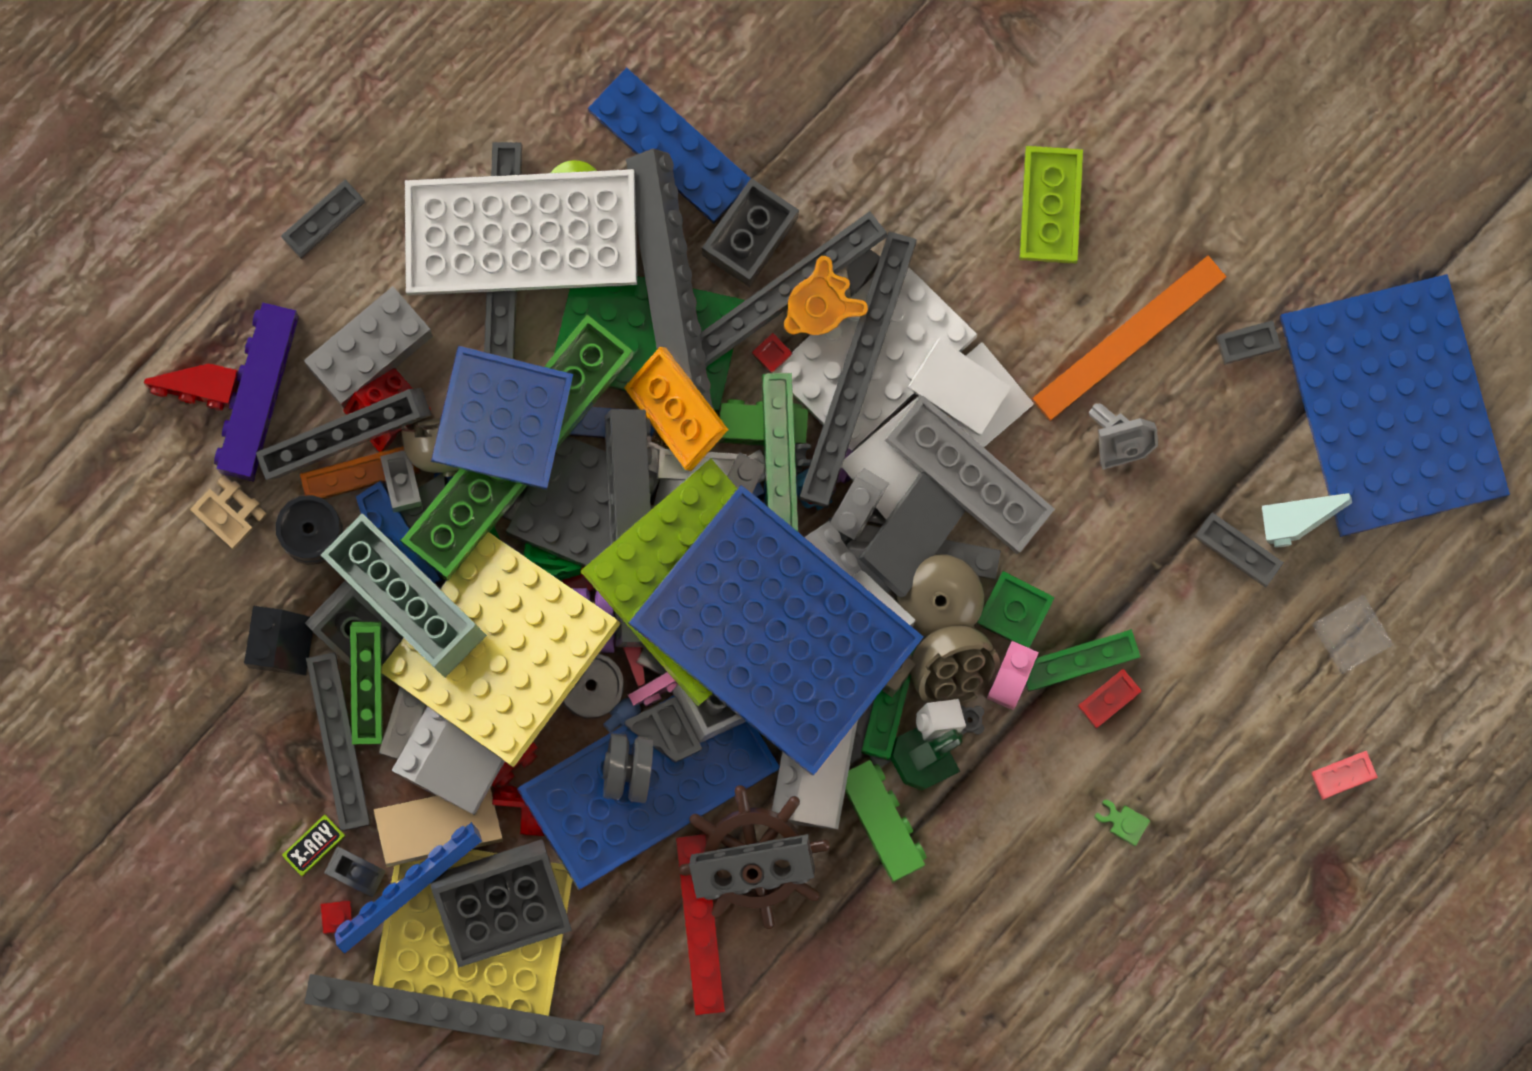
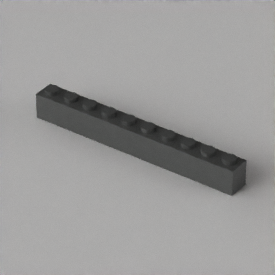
M653 148L627 158L626 164L627 170L634 169L636 225L656 348L658 349L660 346L667 348L714 410L709 391L710 381L707 378L705 367L706 356L702 349L700 337L701 327L696 313L697 302L691 283L692 272L688 265L686 253L687 243L682 229L683 218L679 210L678 189L675 185L673 174L674 164L670 153Z

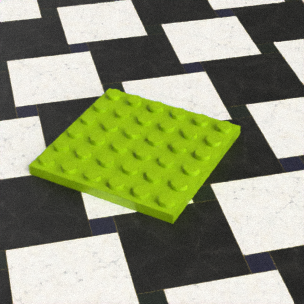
M712 458L580 571L697 706L713 693L630 626L628 622L738 489Z

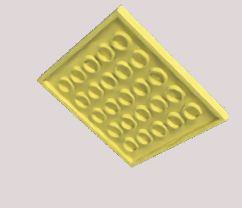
M488 532L440 589L487 636L446 678L403 638L383 664L382 674L514 767L621 623Z
M472 849L449 869L498 853ZM426 859L395 865L391 883H398L405 877L410 867L415 864L420 865ZM551 862L567 913L573 881L563 864ZM429 884L384 921L373 985L549 1016L563 934L458 968L431 890V884Z

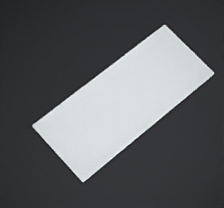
M981 342L966 356L1012 386L980 436L946 413L944 414L982 447H985L1033 406L1034 403ZM920 396L914 399L846 457L842 468L853 481L865 468L889 482L888 487L876 506L886 520L922 472L891 447L885 439L919 400Z

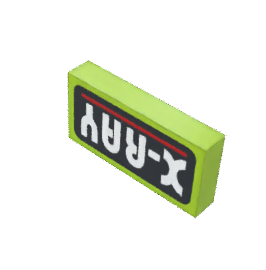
M324 815L288 848L282 856L304 877L346 836Z

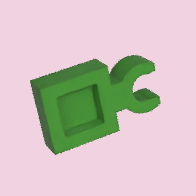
M1103 800L1102 804L1109 808V815L1102 816L1096 813L1094 818L1101 823H1112L1113 826L1109 831L1110 833L1136 846L1150 820L1127 806H1124L1121 812H1119L1111 801Z

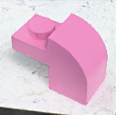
M1011 641L986 699L1014 710L1039 652Z

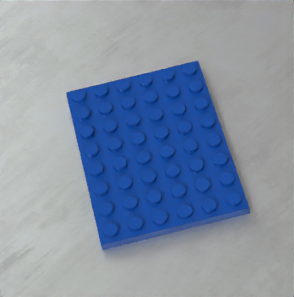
M1448 274L1280 315L1281 325L1328 495L1349 493L1352 498V504L1334 515L1340 537L1510 495Z
M742 485L738 487L628 622L630 626L811 775L818 771L924 637Z

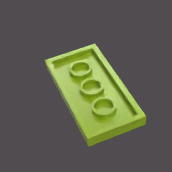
M1025 147L1019 260L1077 264L1083 149Z

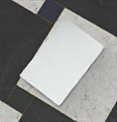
M938 339L907 388L920 397H926L938 409L980 436L1012 386L943 340Z

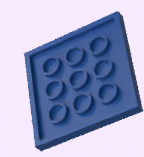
M458 346L431 462L547 489L573 374Z

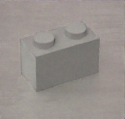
M864 468L855 477L830 522L832 526L854 540L863 531L889 482Z

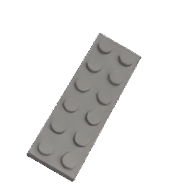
M924 396L919 398L885 439L891 447L920 472H925L954 501L1016 554L1023 550L1055 510Z

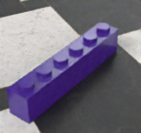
M262 302L261 309H256L252 326L255 327L253 338L248 337L245 345V354H248L245 365H240L237 375V381L240 382L238 392H233L229 408L233 409L230 420H225L222 429V437H225L222 448H217L214 458V464L217 465L216 469L220 474L252 482L255 480L259 465L256 452L263 450L299 320L296 310Z

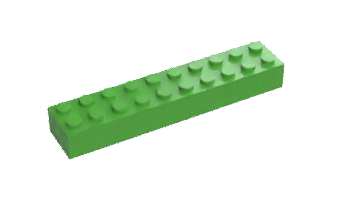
M589 315L585 316L544 366L573 374L556 450L633 358V350ZM459 469L402 538L401 542L404 547L444 579L449 580L527 485Z

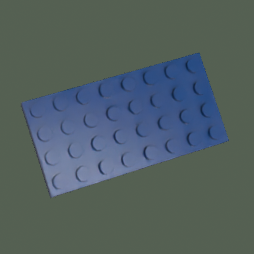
M746 721L701 742V751L677 763L672 762L653 747L651 776L645 803L630 802L627 795L628 782H625L623 795L619 800L604 799L603 767L611 735L609 733L518 787L517 790L577 889L581 890L691 824L689 817L692 814L696 813L704 816L734 798V790L738 785L744 786L747 790L777 772L780 766L759 732ZM624 724L611 733L627 735L629 739L628 754H631L634 740L638 735Z

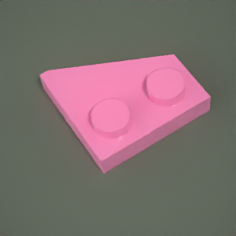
M666 672L629 694L628 697L633 706L644 703L647 707L662 699L661 694L667 691L671 693L678 683Z

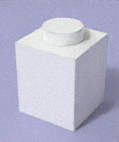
M959 699L926 703L916 713V725L918 730L921 731L924 741L940 737L952 729L961 732L966 727Z

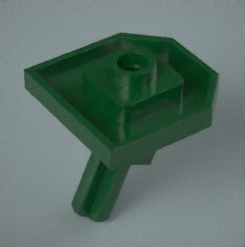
M915 728L895 738L890 759L904 784L923 791L961 772L950 751L962 744L963 735L956 729H952L940 737L924 741L921 731Z

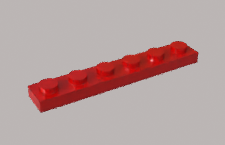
M705 834L676 838L679 867L682 864L690 863L692 854L705 851ZM680 874L695 1016L723 1013L725 1008L715 918L711 913L713 899L696 898L692 876Z

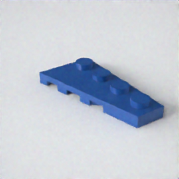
M379 481L356 496L361 514L363 513L434 584L440 582L442 578L436 571L403 546L401 540L410 530V527L400 511L393 512L389 492L384 483Z

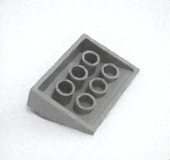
M427 706L392 771L418 787L475 815L505 761Z

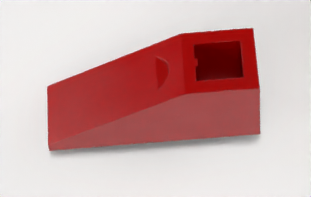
M208 363L144 379V384L153 395L165 398L167 394L179 396V401L188 404H195V401L207 403L206 407L223 411L224 407L229 408L233 392H237L239 381H237V370Z

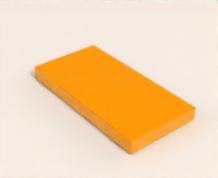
M660 346L624 387L639 409L646 410V418L650 419L651 425L685 470L692 471L729 430L665 347Z

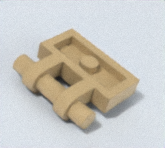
M224 475L217 482L224 491L218 496L209 489L190 511L234 550L253 530V527L246 520L253 516L261 522L267 516V513L260 507L261 503L255 498L251 499L241 490L242 486L238 482H232ZM232 498L243 507L238 513L227 505Z

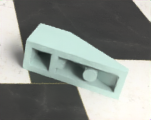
M1347 493L1262 506L1266 541L1269 544L1274 543L1276 548L1292 545L1291 541L1299 540L1352 504L1351 495Z

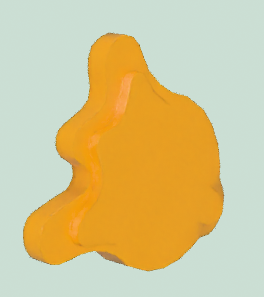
M821 256L816 260L813 273L792 290L788 299L787 317L784 320V329L792 335L798 333L810 335L826 334L835 329L845 318L865 315L868 311V305L863 300L851 299L845 296V291L849 288L850 281L847 278L834 274L830 257Z

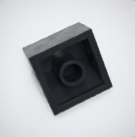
M253 606L244 664L251 669L306 676L308 669L306 658L310 656L313 631L305 622L310 616L282 609Z

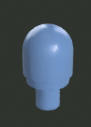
M630 698L621 700L610 712L612 717L603 723L604 727L611 733L619 725L623 726L624 721L640 714V704L633 706Z

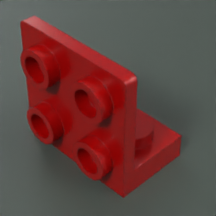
M393 368L354 392L343 412L348 415L413 388ZM401 428L370 440V442L379 452H383L389 448L397 434L401 432Z

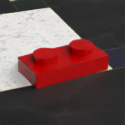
M1122 669L1077 707L1094 728L1097 729L1140 694L1142 690L1126 671Z

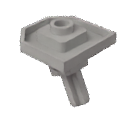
M1094 404L1089 411V416L1103 427V429L1098 430L1100 464L1103 470L1143 459L1158 446L1157 428L1154 422L1141 418L1129 421L1121 413L1115 416L1102 404Z

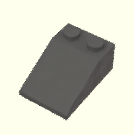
M346 581L305 622L350 667V626L352 622H382V666L404 638Z

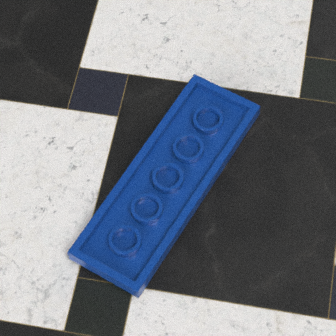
M627 67L588 107V112L636 155L653 148L670 153L674 164L673 174L678 192L713 224L732 206L751 179Z

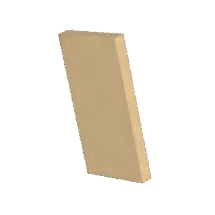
M491 788L475 815L438 796L374 809L386 867L427 859L429 853L436 846H443L451 839L452 834L458 828L466 827L471 822L478 828L482 838V842L474 848L503 842L495 805H492Z

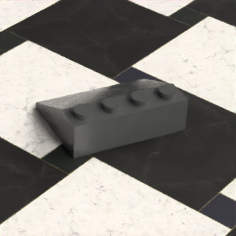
M543 839L448 869L430 883L458 968L572 931Z

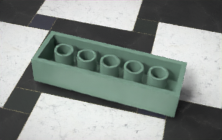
M363 513L321 554L445 678L487 636Z

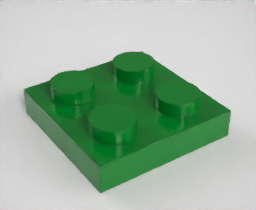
M1002 571L976 624L1009 641L1030 648L1055 597Z

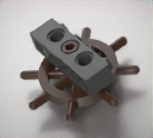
M738 785L734 790L738 810L722 818L716 825L696 813L689 817L692 825L709 836L705 845V851L692 854L690 863L682 864L679 867V872L683 876H692L696 898L704 897L707 900L718 898L711 912L715 919L721 916L731 902L746 908H759L764 928L772 929L775 922L771 906L783 901L794 890L813 902L820 898L819 892L806 884V882L814 878L815 875L813 853L828 851L831 845L826 839L810 842L809 835H800L789 821L800 805V799L797 796L790 797L779 813L764 808H750L746 788ZM754 824L769 827L759 841L756 838ZM742 826L746 845L728 833ZM779 833L784 837L783 839L775 840ZM720 843L728 847L726 849L717 850ZM786 860L790 866L781 868L775 862ZM720 870L728 871L731 876L725 878Z

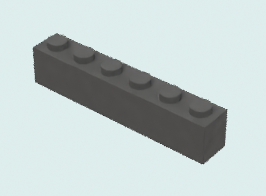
M422 388L408 389L258 451L256 455L265 479H276L417 422L432 414Z

